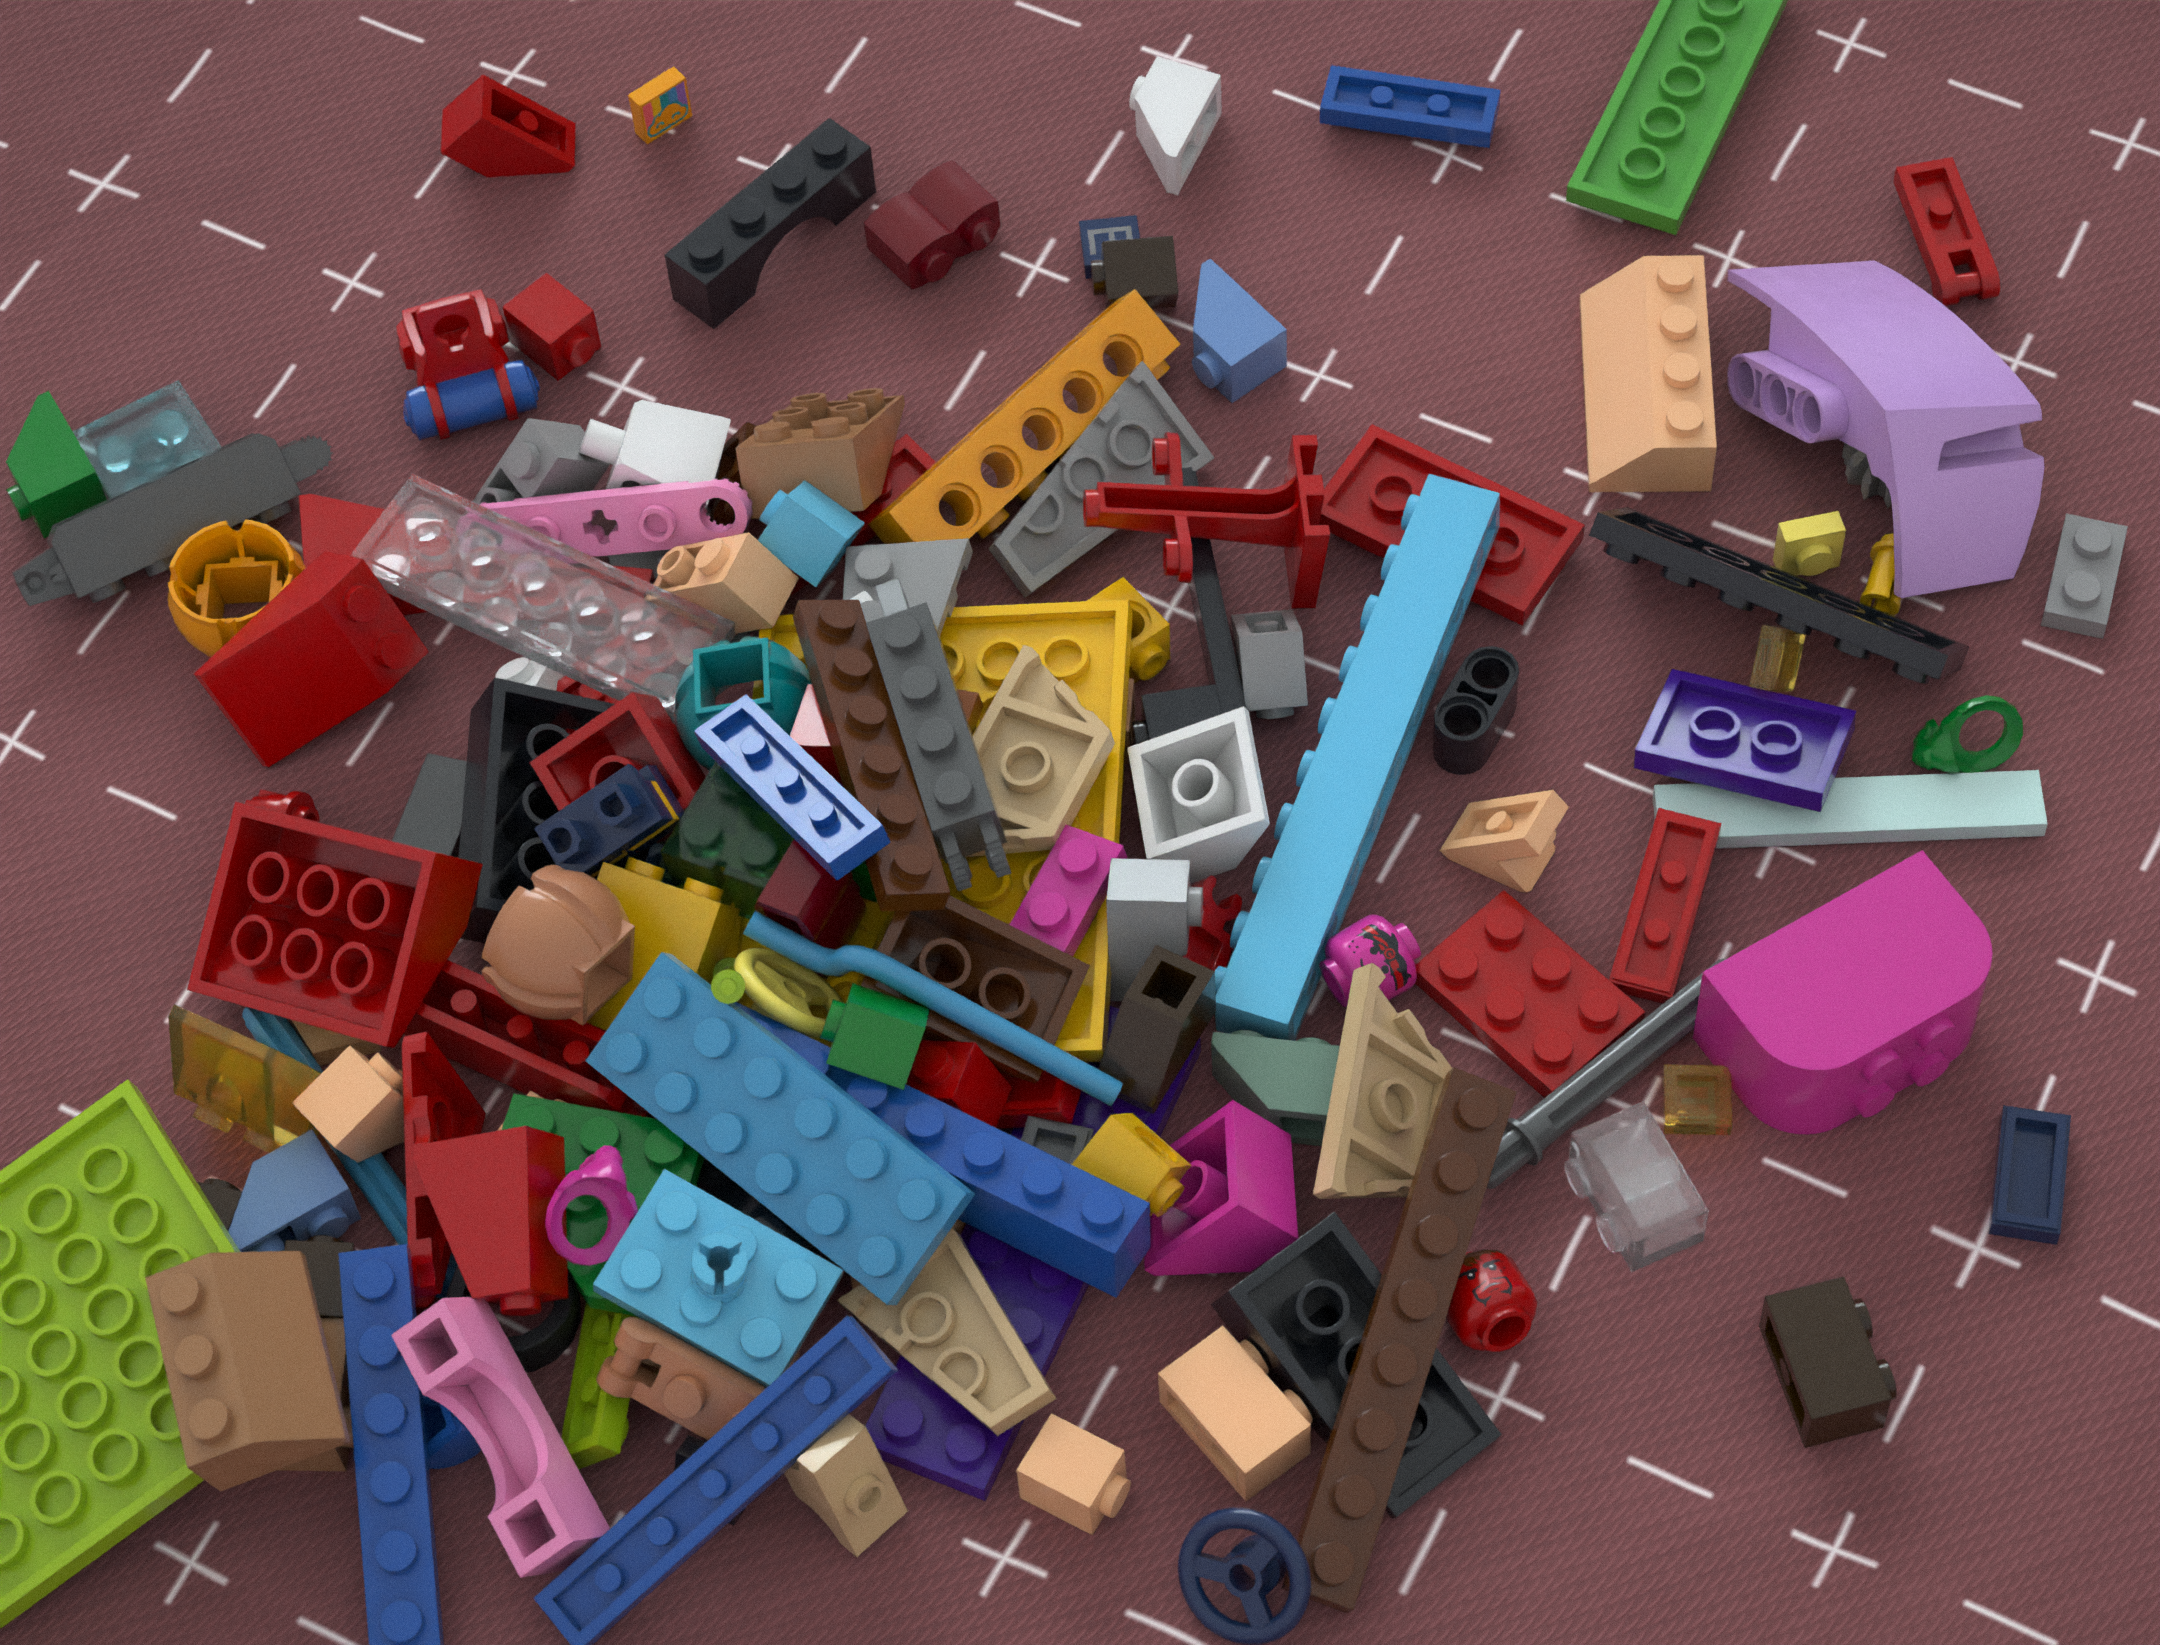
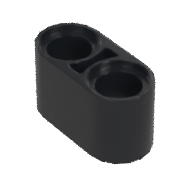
M1488 646L1472 651L1463 661L1437 705L1434 714L1433 755L1439 767L1448 773L1466 775L1480 770L1488 761L1514 716L1517 707L1519 667L1514 656L1505 649ZM1482 686H1494L1497 688L1488 689ZM1464 732V733H1468V734H1470V735H1468V736H1459V735H1454V733Z

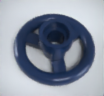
M1245 1507L1220 1509L1209 1513L1197 1521L1187 1533L1182 1543L1178 1557L1180 1588L1192 1613L1211 1632L1234 1643L1261 1645L1285 1636L1302 1619L1311 1594L1309 1565L1303 1549L1296 1538L1284 1525L1273 1517ZM1245 1529L1257 1533L1244 1538L1223 1558L1202 1552L1206 1543L1221 1531ZM1243 1565L1248 1566L1253 1571L1255 1579L1246 1573ZM1288 1569L1290 1580L1288 1599L1282 1610L1273 1617L1265 1596L1284 1579ZM1200 1577L1224 1583L1230 1593L1239 1597L1249 1623L1233 1620L1220 1612L1205 1594Z

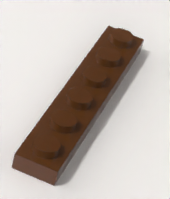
M798 600L793 620L843 787L884 826L891 842L865 860L880 912L944 910L951 892L870 639L860 601Z

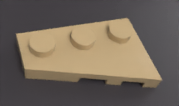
M954 1227L950 1229L897 1305H886L862 1284L837 1299L848 1312L997 1436L1057 1399Z

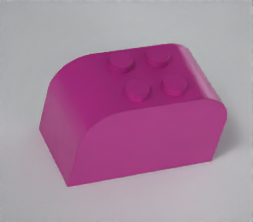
M1921 850L1704 971L1693 1039L1747 1109L1755 1117L1772 1128L1787 1133L1808 1135L1832 1130L1859 1114L1864 1118L1871 1117L1883 1110L1893 1100L1896 1093L1913 1083L1917 1086H1925L1933 1082L1944 1073L1949 1063L1957 1058L1968 1045L1973 1034L1992 963V944L1988 931L1979 917L1924 851Z

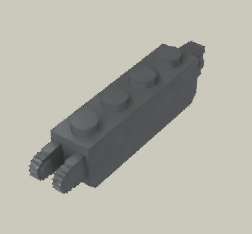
M250 433L52 525L47 539L49 548L13 571L14 581L28 606L73 594L77 598L89 594L93 603L106 599L124 590L126 586L122 578L144 568L148 577L170 569L171 560L178 548L190 536L204 527L227 520L228 525L234 530L233 526L254 516L257 522L265 524L292 511L288 500L301 495L296 483L316 474L318 469L323 470L324 466H329L328 462L332 461L331 454L333 452L330 451L332 446H328L327 440L323 441L322 437L311 436L310 438V436H307L305 439L300 437L299 441L294 440L278 447L275 439L259 433Z
M899 578L876 585L875 589L884 617L867 622L866 626L932 833L945 864L948 863L956 888L958 891L972 887V873L966 856L984 850L989 866L996 873L997 878L1011 874L1002 845L1007 843V839L946 653L927 602L909 607Z

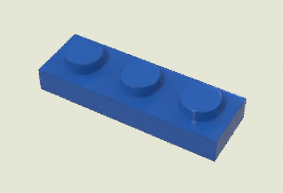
M1331 65L1320 105V123L1490 148L1500 106L1501 90Z

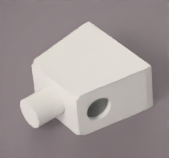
M640 400L634 402L623 430L590 419L579 453L612 465L605 489L688 481L689 483L711 481L716 477L731 420L717 415ZM709 499L705 501L706 506L704 507V509L707 508Z

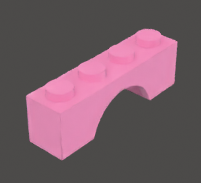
M472 1297L442 1298L391 1335L422 1394L450 1410L465 1425L483 1451L490 1466L496 1490L495 1504L488 1518L520 1578L563 1571L610 1529L488 1302L473 1299Z

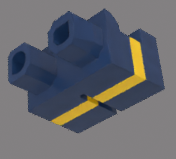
M627 764L534 829L556 865L566 870L583 872L597 880L603 862L619 867L627 862L628 857L634 858L637 855L635 851H644L684 824L689 818L656 765H646L638 771L634 766Z

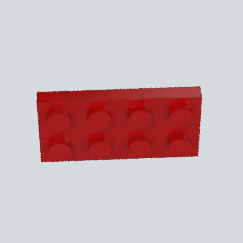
M1372 424L1324 488L1325 496L1319 525H1329L1330 533L1384 558L1391 544L1400 545L1405 530L1401 529V522L1406 503L1411 494L1420 496L1428 474L1500 493V526L1470 601L1523 626L1582 542L1585 525Z

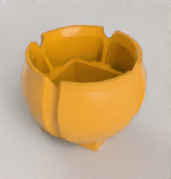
M245 519L240 530H233L228 525L227 520L221 521L199 530L178 548L169 566L171 575L168 582V607L177 629L185 639L197 650L212 657L264 608L262 607L254 613L239 618H223L224 604L270 602L305 569V565L299 553L280 532L269 525Z

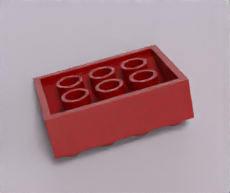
M235 802L187 990L378 1045L395 1048L467 928L483 864Z

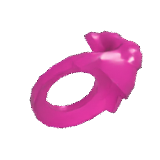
M609 1145L600 1147L593 1155L587 1157L580 1164L578 1170H573L567 1174L555 1190L547 1207L545 1226L548 1240L559 1255L573 1264L591 1266L607 1261L629 1227L630 1220H633L638 1212L634 1195L627 1191L626 1174L622 1168L623 1159L619 1151ZM586 1194L592 1195L601 1201L607 1212L608 1224L601 1241L593 1247L581 1249L569 1243L563 1234L561 1223L563 1212L568 1203L576 1197Z

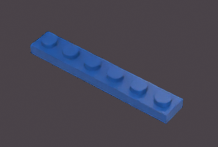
M407 1244L338 1253L369 1645H444L423 1394L391 1336L416 1318L411 1250Z
M846 1316L534 1597V1600L570 1645H593L797 1462V1459L896 1373L898 1369L856 1319Z

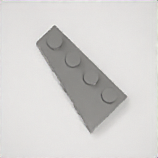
M1143 360L1133 369L989 547V551L1024 598L1118 530L1084 526V490L1096 489L1097 482L1165 485L1164 475H1153V438H1164L1165 432L1179 434L1182 468L1192 467V470L1197 472L1214 459L1209 449Z
M969 539L846 547L843 600H850L860 592L866 591L873 599L860 603L866 623L884 617L875 586L899 578L909 607L927 602L940 636L946 617H951L958 598L956 587L962 570H967L973 554Z

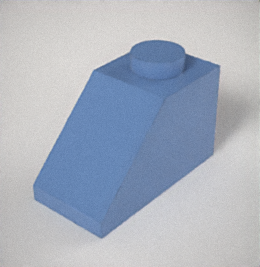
M1211 258L1202 263L1193 326L1194 358L1192 359V366L1197 377L1206 387L1211 389L1215 387L1233 403L1287 367V329Z

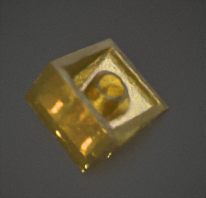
M175 1004L173 1005L168 1016L174 1094L197 1104L192 1117L226 1133H229L234 1122L243 1125L248 1129L242 1140L269 1153L311 1129L318 1137L319 1131L292 1102L322 1074L321 1072L260 1042Z

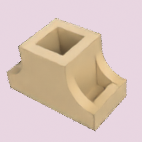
M850 1414L846 1415L784 1472L795 1495L822 1518L837 1537L840 1544L856 1557L908 1512L867 1428Z

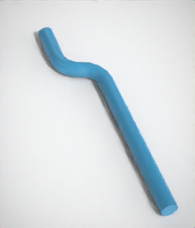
M757 911L753 913L743 932V935L814 972L828 976H843L849 972H857L869 976L1109 1106L1114 1103L1122 1088L1123 1082L877 950L861 945H845L837 950L826 948Z

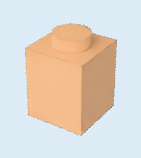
M1052 1413L1016 1470L1021 1499L1091 1535L1094 1534L1104 1515L1110 1518L1116 1516L1124 1504L1131 1486V1481L1126 1476L1125 1452L1123 1449Z

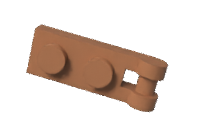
M629 1317L622 1321L614 1339L618 1349L614 1356L605 1358L596 1378L598 1385L608 1394L620 1398L631 1397L707 1440L712 1438L767 1388L652 1323L635 1317ZM649 1359L659 1364L661 1368L658 1375L640 1366L642 1360Z

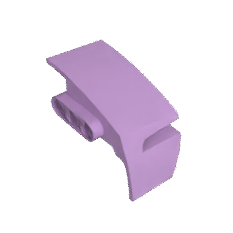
M1875 260L1728 270V282L1745 290L1771 308L1769 349L1737 354L1729 362L1727 384L1732 399L1742 409L1806 443L1838 439L1867 455L1872 475L1881 479L1886 484L1891 496L1894 529V594L1900 598L2013 579L2024 555L2039 507L2044 475V457L2023 446L2019 424L2041 421L2042 412L2040 403L2012 369L1987 343L1946 306L1904 276Z

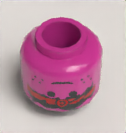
M1371 914L1328 939L1324 948L1326 959L1320 962L1319 967L1323 979L1333 996L1343 1007L1347 1008L1353 971L1370 963L1378 966L1386 976L1379 985V988L1388 1001H1391L1410 990L1415 984L1417 973L1414 960L1421 956V951L1415 937L1405 924L1399 923L1393 926L1382 916Z

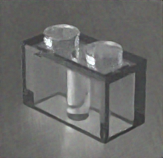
M1644 1101L1572 1132L1569 1160L1564 1163L1568 1181L1580 1199L1589 1198L1599 1215L1596 1217V1224L1605 1246L1612 1254L1620 1251L1631 1272L1704 1241L1709 1209Z

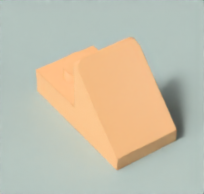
M1554 790L1471 802L1467 805L1440 851L1447 859L1519 892L1528 893L1533 889L1555 852L1556 847L1553 843L1556 837L1555 829L1569 806Z

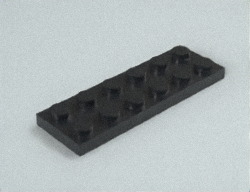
M1629 507L1598 512L1589 534L1591 537L1606 542L1603 552L1614 558L1632 564H1638L1640 559L1655 562L1663 566L1660 575L1672 582L1695 588L1697 582L1718 588L1720 591L1717 599L1728 605L1750 612L1753 611L1754 606L1778 613L1775 623L1786 629L1803 635H1811L1812 630L1825 632L1836 637L1833 646L1838 650L1869 660L1871 653L1895 661L1892 668L1893 672L1919 683L1928 684L1930 678L1941 679L1959 671L1969 650V646Z

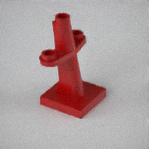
M1165 432L1164 438H1153L1152 440L1153 475H1164L1165 485L1097 482L1096 489H1087L1083 492L1084 526L1170 535V538H1164L1162 559L1164 576H1176L1177 582L1189 584L1192 580L1193 570L1191 537L1284 547L1291 609L1316 608L1330 538L1329 525H1319L1325 496L1322 475H1312L1318 447L1317 435H1292L1283 485L1271 489L1183 486L1180 437L1178 433Z

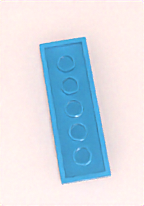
M660 953L586 1059L589 1065L886 1305H897L975 1196L974 1192L735 1003L725 1004L718 1001L712 994L711 984L673 954Z

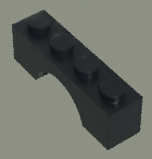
M828 118L664 255L673 300L715 329L755 295L761 271L768 257L778 243L793 228L815 217H824L837 226L876 193L871 146Z

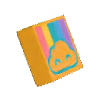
M675 67L666 70L628 95L635 133L646 144L651 143L692 116L686 77Z

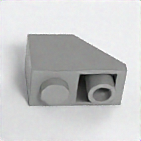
M528 418L467 510L469 511L475 505H480L483 502L513 501L516 498L592 491L610 464L579 453L585 434L580 425ZM477 522L495 547H502L503 537L500 530L492 523Z

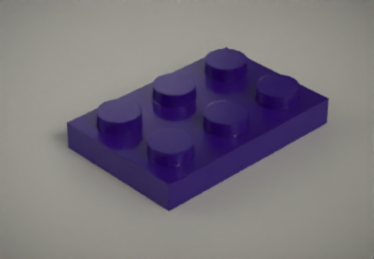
M1671 669L1635 748L1634 768L1821 812L1855 730L1856 710Z

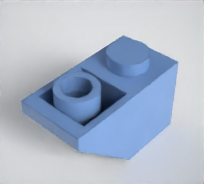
M311 1129L252 1163L228 1233L240 1252L284 1251L286 1240L307 1241L308 1238L318 1235L339 1238L345 1233L349 1225L360 1220L361 1217L349 1187Z

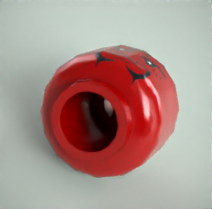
M1482 1249L1475 1252H1466L1445 1319L1460 1342L1465 1346L1478 1351L1501 1352L1516 1346L1527 1336L1536 1315L1537 1299L1531 1286L1513 1259L1499 1250Z

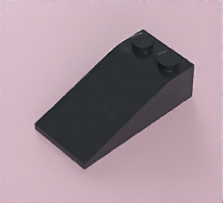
M1335 1212L1211 1304L1239 1343L1247 1340L1259 1351L1269 1369L1267 1376L1283 1393L1285 1390L1290 1389L1300 1397L1312 1416L1313 1422L1311 1427L1326 1444H1328L1382 1276ZM1437 1348L1385 1509L1393 1519L1502 1435Z

